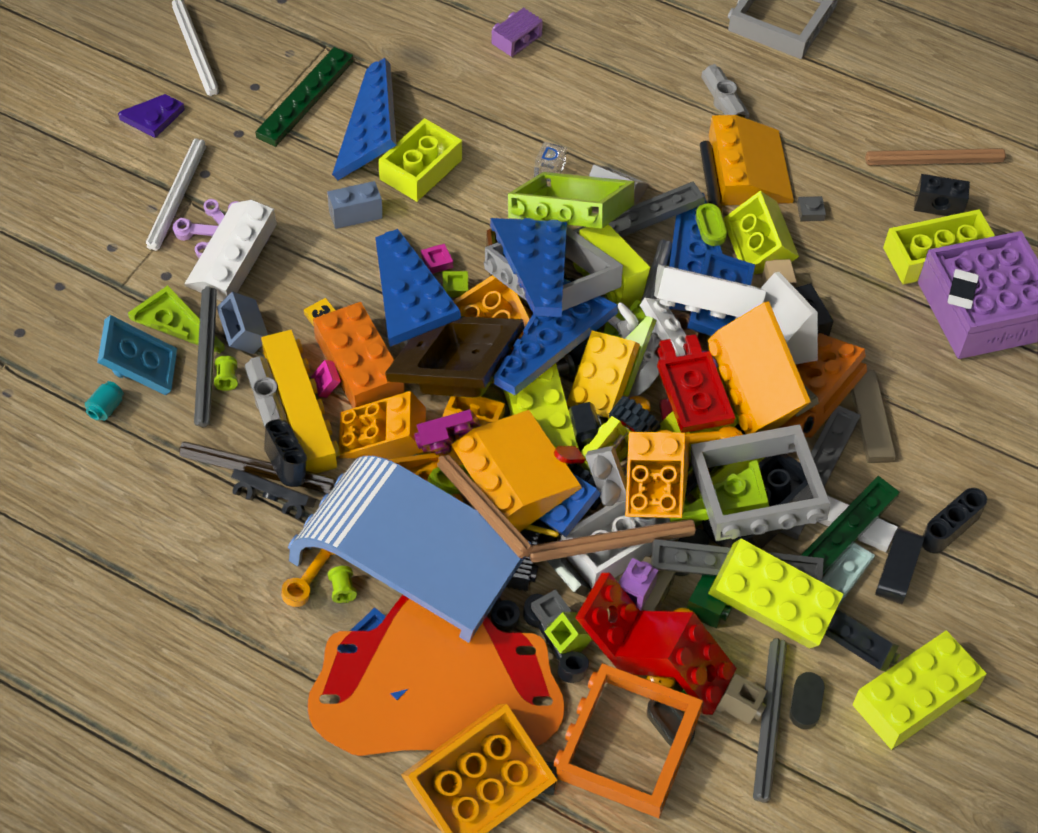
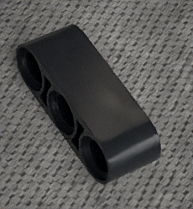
M283 420L267 422L265 425L264 450L280 481L289 487L303 485L306 477L307 456L293 430Z
M968 488L928 522L922 535L925 536L922 547L927 552L933 554L940 553L979 520L987 504L986 494L978 488Z
M899 527L897 528L875 592L876 596L901 605L903 604L925 536Z

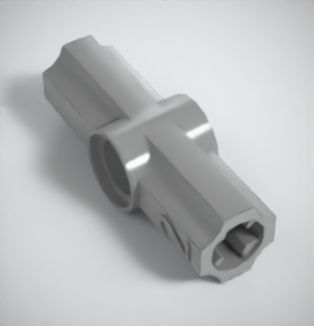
M713 64L702 71L701 78L714 97L713 104L715 108L721 110L724 115H738L749 119V113L736 93V84L727 79L722 69Z
M260 356L251 358L245 364V369L264 428L266 423L271 420H283L288 423L278 394L277 383L273 379L267 359H263Z

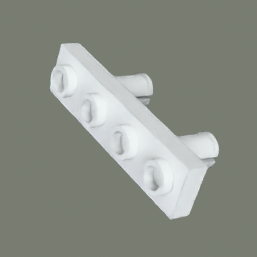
M644 298L640 307L646 317L649 316L657 320L653 332L661 340H671L676 357L684 356L683 344L686 343V334L681 328L680 322L669 309V306L660 304V299Z

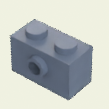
M375 181L327 191L329 213L335 229L383 218L382 198Z
M232 291L216 307L229 347L254 354L262 346L261 337L268 335L255 299Z

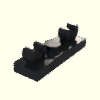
M234 468L231 478L240 481L233 487L232 493L239 496L242 488L246 487L248 493L245 499L252 501L255 498L256 489L264 491L262 497L278 502L279 498L288 500V502L283 505L282 513L288 515L290 509L295 506L297 508L295 518L299 520L305 515L304 506L313 508L317 500L314 497L244 470Z
M839 608L836 609L824 634L881 671L886 672L890 663L896 664L901 655L899 652H896L899 647L898 644Z

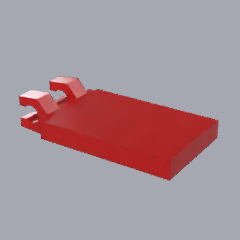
M696 334L685 336L686 343L683 344L685 355L676 357V352L670 339L661 340L659 343L661 348H658L660 360H658L657 368L681 433L734 424L735 415L710 351L702 352Z

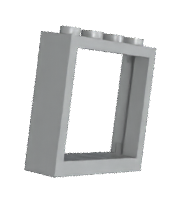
M738 0L737 6L731 8L727 17L730 19L728 31L802 60L837 7L838 0H812L820 3V6L800 35L746 15L745 13L755 0Z
M567 226L565 256L590 273V275L563 285L562 311L620 288L623 269L622 264ZM501 243L485 247V270L526 300L525 291L523 288H520L518 277L516 274H513L503 253Z
M800 424L691 445V465L716 541L730 538L735 539L751 534L758 535L767 531L790 529L798 525L816 524V522L828 520L830 502ZM797 452L813 499L723 516L708 468Z

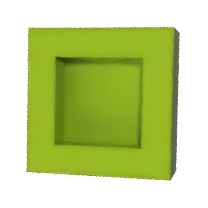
M443 271V289L449 297H459L468 291V271Z

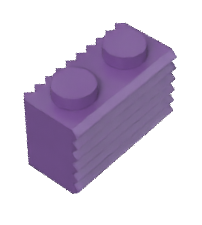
M523 7L518 12H512L508 19L501 24L497 23L494 25L491 32V43L513 57L517 52L519 53L520 50L522 51L523 48H526L538 37H541L543 21Z

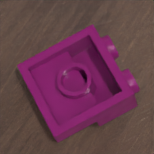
M469 409L417 424L418 433H415L417 446L424 453L447 454L452 451L451 444L456 441L455 435L459 434V437H462L472 429L480 427L479 419Z

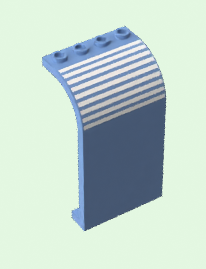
M362 456L353 461L347 471L339 476L332 491L323 497L317 511L308 517L304 528L292 538L288 546L290 550L289 561L296 566L301 564L302 553L306 547L310 550L312 547L322 548L340 556L461 629L459 637L468 643L525 559V557L519 558L477 510L399 464L377 456Z

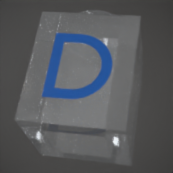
M544 141L535 159L534 177L542 172L561 174L566 164L567 147Z

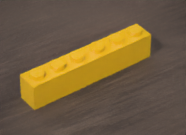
M292 329L261 337L263 354L268 361L273 379L277 383L278 394L288 424L307 456L306 471L317 474L337 468L336 457L340 456L339 447L336 441H331L330 435H332L329 420L323 419L322 415L325 414L322 400L315 397V394L318 393L314 378L309 379L308 377L310 368L307 358L302 359L300 355L303 353L300 339L294 338Z

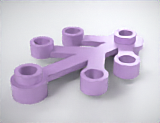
M214 199L206 200L204 203L205 213L208 216H212L220 225L224 214L220 211L218 202ZM209 206H216L212 210L208 209ZM179 218L173 224L176 238L183 241L189 240L194 234L213 236L218 226L193 224L186 218ZM200 242L195 246L198 258L202 255L199 251L205 249L208 243Z

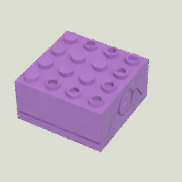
M1022 231L928 250L918 284L957 359L1038 342V259ZM955 269L979 276L971 309L947 302Z

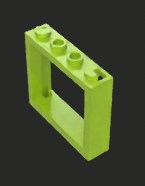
M542 172L508 193V218L521 220L531 218L539 221L558 220L560 222H567V225L602 229L634 206L635 181ZM547 179H551V186H548ZM592 206L599 207V213H592Z

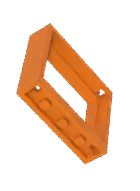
M602 663L598 673L593 672L588 683L590 691L587 698L582 697L576 712L579 717L576 724L571 723L565 736V740L568 741L564 751L560 749L556 755L553 766L556 767L557 779L659 819L702 713L703 700ZM605 683L685 712L652 795L571 764Z

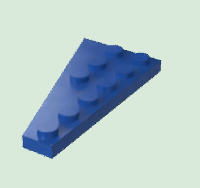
M490 218V227L492 231L496 232V239L503 247V253L513 274H516L518 277L520 288H523L525 291V298L534 316L561 317L567 222H560L558 220L539 221L531 218L522 220Z

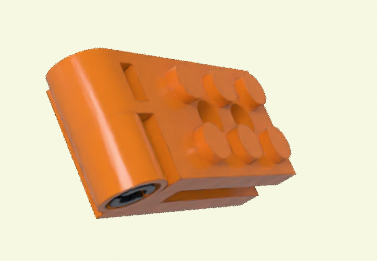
M819 333L818 360L795 364L803 384L818 397L819 404L798 417L794 415L779 428L800 424L805 438H811L867 372V365L861 362L866 357L865 349Z

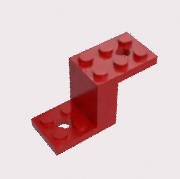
M611 573L600 574L575 617L617 669L633 675L674 677L689 696L703 700L702 713L705 715H713L737 669L694 612L640 611Z

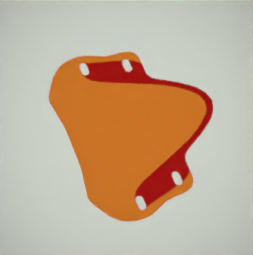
M402 595L377 628L370 631H339L329 637L325 647L322 671L309 692L308 714L313 728L326 741L352 755L364 756L402 750H435L496 705L508 704L535 747H537L558 731L564 715V700L550 671L546 643L540 636L534 633L502 632L486 616L468 643L459 637L461 629ZM340 644H354L358 649L355 653H340L337 647ZM519 646H533L536 649V653L534 655H519L516 653V648ZM408 689L398 700L390 694ZM321 695H338L340 701L336 704H323L319 698ZM536 696L551 697L553 702L551 705L543 706L534 705L532 700Z

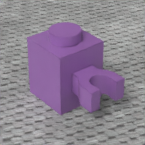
M632 558L618 582L640 611L656 585L658 570L645 561H638Z

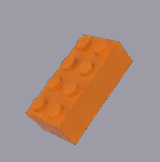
M362 302L313 318L315 339L326 359L334 362L341 380L339 384L352 408L404 393V383L387 382L385 372L394 359Z

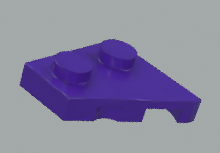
M163 94L124 109L118 113L120 121L156 138L185 108L184 103Z

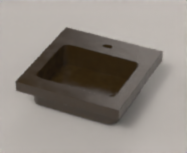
M461 316L458 320L413 337L385 372L387 382L419 384L421 393L429 395L472 398L482 396L494 380V375L506 356L512 353L511 348L525 328L523 319Z

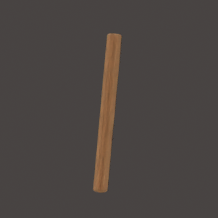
M1003 148L866 152L865 160L867 165L1004 162L1006 153Z
M450 455L440 456L437 466L519 558L529 557L531 555L530 551L533 548L525 537Z
M686 519L532 545L533 549L530 551L531 555L529 558L534 563L651 543L654 539L669 540L694 535L696 528L693 519Z

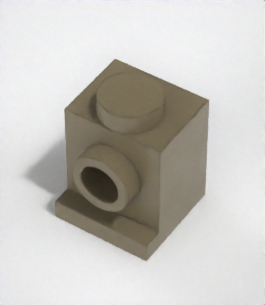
M735 674L725 690L716 711L721 713L724 710L750 724L753 718L759 720L766 707V704L762 701L767 691Z

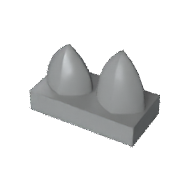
M610 446L588 451L585 457L596 487L601 493L600 498L603 505L613 506L617 502L626 501L627 481L615 447Z

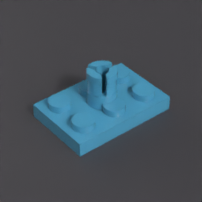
M112 315L108 316L104 320L97 363L112 369L113 373L119 378L128 377L159 393L168 394L172 389L177 348Z

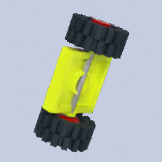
M622 396L610 411V419L601 425L598 434L590 444H587L582 449L581 453L585 457L590 450L614 446L621 463L628 455L629 432H657L661 425L659 421L655 420L656 418L653 415L649 414L650 412L647 409L642 408V405L637 404L633 399L630 400L628 397ZM587 460L581 463L585 470L576 463H569L567 465L572 473L597 489ZM600 496L590 507L592 510H596L602 502Z

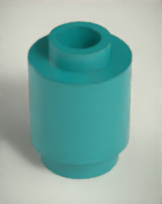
M112 381L101 384L85 402L88 416L96 421L107 420L122 402L123 390Z

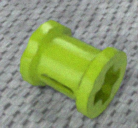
M231 356L216 358L214 365L217 370V376L214 378V386L222 391L235 389L238 385L237 377H235V370L238 368L237 360Z
M337 566L328 572V579L332 582L333 586L332 600L336 603H348L356 598L357 590L353 587L351 579L353 570L349 566Z

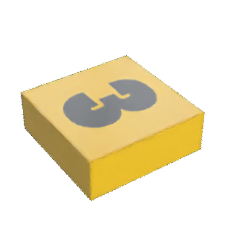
M326 298L303 309L304 315L313 326V318L335 311Z

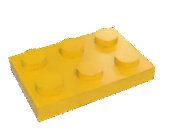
M592 330L567 400V406L571 407L591 402L596 408L597 416L610 419V411L623 396L640 344Z

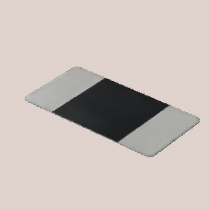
M955 269L947 302L971 309L979 276Z

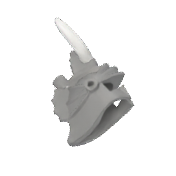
M620 302L618 308L625 320L621 321L614 316L608 322L619 332L618 336L625 339L639 323L630 309ZM654 332L649 340L628 398L643 394L660 374L657 368L660 358L654 354V351L659 346L661 339Z

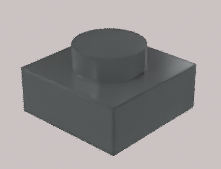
M822 196L798 197L797 207L800 222L825 220L826 212Z
M556 589L531 603L532 611L546 629L562 612H572Z

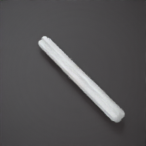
M173 0L172 8L205 91L209 96L217 95L219 93L217 82L184 0Z
M194 139L146 240L149 250L157 251L160 249L206 149L203 139Z

